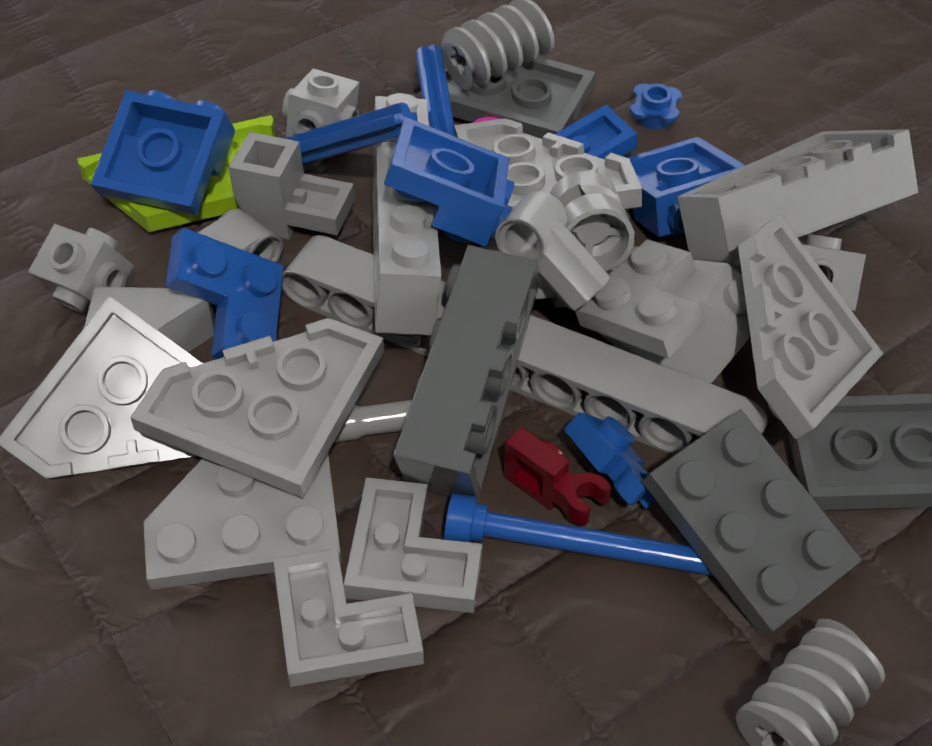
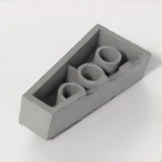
M909 129L822 131L677 197L688 250L691 252L693 260L728 263L731 267L741 265L738 245L779 214L795 236L799 238L919 192Z

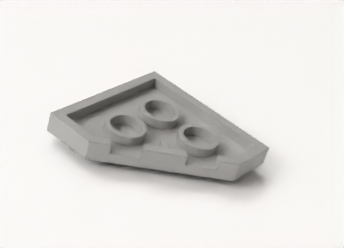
M506 118L455 125L456 137L510 158L507 179L514 181V188L507 205L511 206L512 210L525 195L533 191H543L550 194L553 186L563 177L576 171L588 170L603 174L613 183L624 209L642 207V187L629 158L610 153L604 160L584 153L583 143L549 132L541 139L523 133L522 123Z
M779 214L740 243L738 250L757 387L768 402L772 414L783 422L792 436L797 439L813 430L883 355V352Z
M109 295L1 434L0 446L46 479L196 457L197 455L135 431L130 417L161 369L187 362L189 368L203 363Z
M326 318L306 324V332L274 342H272L270 336L231 347L222 350L224 357L189 368L187 362L166 367L161 369L130 419L134 430L303 498L384 353V340L382 337L331 318Z
M329 453L324 458L303 498L202 458L144 520L146 580L150 589L154 590L274 573L273 558L338 548L339 560L342 563Z

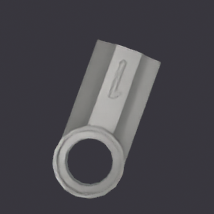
M533 191L522 198L496 229L495 240L497 248L502 253L538 260L539 276L570 310L573 309L575 311L602 289L610 279V276L566 228L567 215L561 202L549 193Z

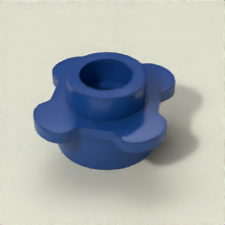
M639 84L634 87L633 96L636 98V102L630 106V114L635 117L641 126L649 129H663L679 118V110L676 108V103L681 101L682 93L677 88L667 87L662 84Z

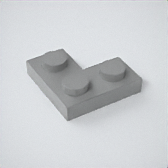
M647 239L609 275L610 279L602 289L587 303L575 310L580 326L669 359L706 322L701 303L672 294L696 271L691 252Z
M366 478L344 580L345 598L367 601L412 593L416 607L474 613L482 561V544L421 537L428 502V484Z
M338 548L273 558L290 687L424 664L423 646L412 593L346 604Z

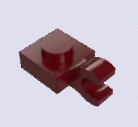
M522 427L505 442L504 478L549 511L558 505L572 522L585 526L590 519L591 507L579 498L589 496L604 506L609 502L611 493L609 482L595 473H570L569 460L564 457L562 452L553 443L547 440H539Z

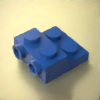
M126 90L90 185L101 195L197 215L210 176H220L235 128L225 110L214 103L200 100L196 101L195 104L174 100L171 96L159 91H148L146 94Z
M404 117L395 141L384 185L394 188L399 195L410 201H428L435 204L431 226L441 229L446 236L455 241L463 243L472 241L486 247L490 237L495 238L496 229L512 211V207L507 205L514 188V181L507 179L510 158Z
M700 137L627 157L630 159L642 187V207L633 208L634 219L658 237H675L685 234L677 196L746 165Z

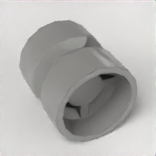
M588 170L571 173L553 186L550 194L557 198L566 210V228L606 272L618 267L629 256L634 246L635 232L613 183L603 174Z

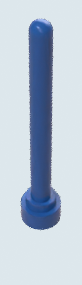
M452 493L450 498L444 540L483 542L484 537L714 576L692 546L489 512V505L477 503L476 496Z

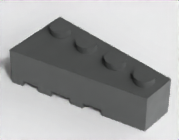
M468 245L461 265L453 264L446 286L448 302L442 318L438 317L434 324L429 346L430 353L423 372L418 378L414 397L393 454L396 465L399 467L405 482L428 484V492L451 498L452 493L476 496L477 503H479L540 284L538 260Z

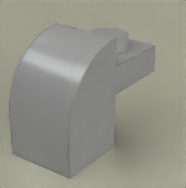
M249 132L228 167L234 197L242 211L284 239L290 240L296 227L338 235L355 201L353 183L304 174L299 141Z

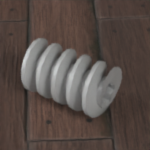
M514 0L509 5H502L494 9L493 12H487L479 16L477 20L471 19L463 23L461 27H454L446 31L442 38L441 49L444 65L449 75L458 86L469 91L473 81L483 85L490 81L491 75L496 78L506 73L507 68L511 70L521 67L523 61L529 63L537 59L538 54L546 55L552 52L555 43L551 24L541 8L531 0Z
M818 619L815 628L806 632L799 646L787 654L784 663L771 672L767 683L759 686L755 690L751 701L739 708L736 715L738 728L750 746L832 745L839 734L836 726H848L855 715L853 708L864 707L870 697L869 690L877 689L883 684L886 677L883 666L851 629L831 619Z

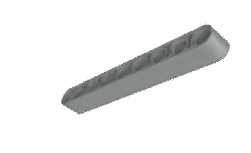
M318 235L313 236L283 272L281 288L296 304L428 357L431 335L375 333L373 254L329 237ZM441 281L437 318H442L448 302V298H446L447 283ZM533 315L530 316L510 390L574 416L582 412L603 420L607 416L613 417L627 428L634 437V440L674 456L740 409H742L758 431L763 434L767 425V415L751 399Z

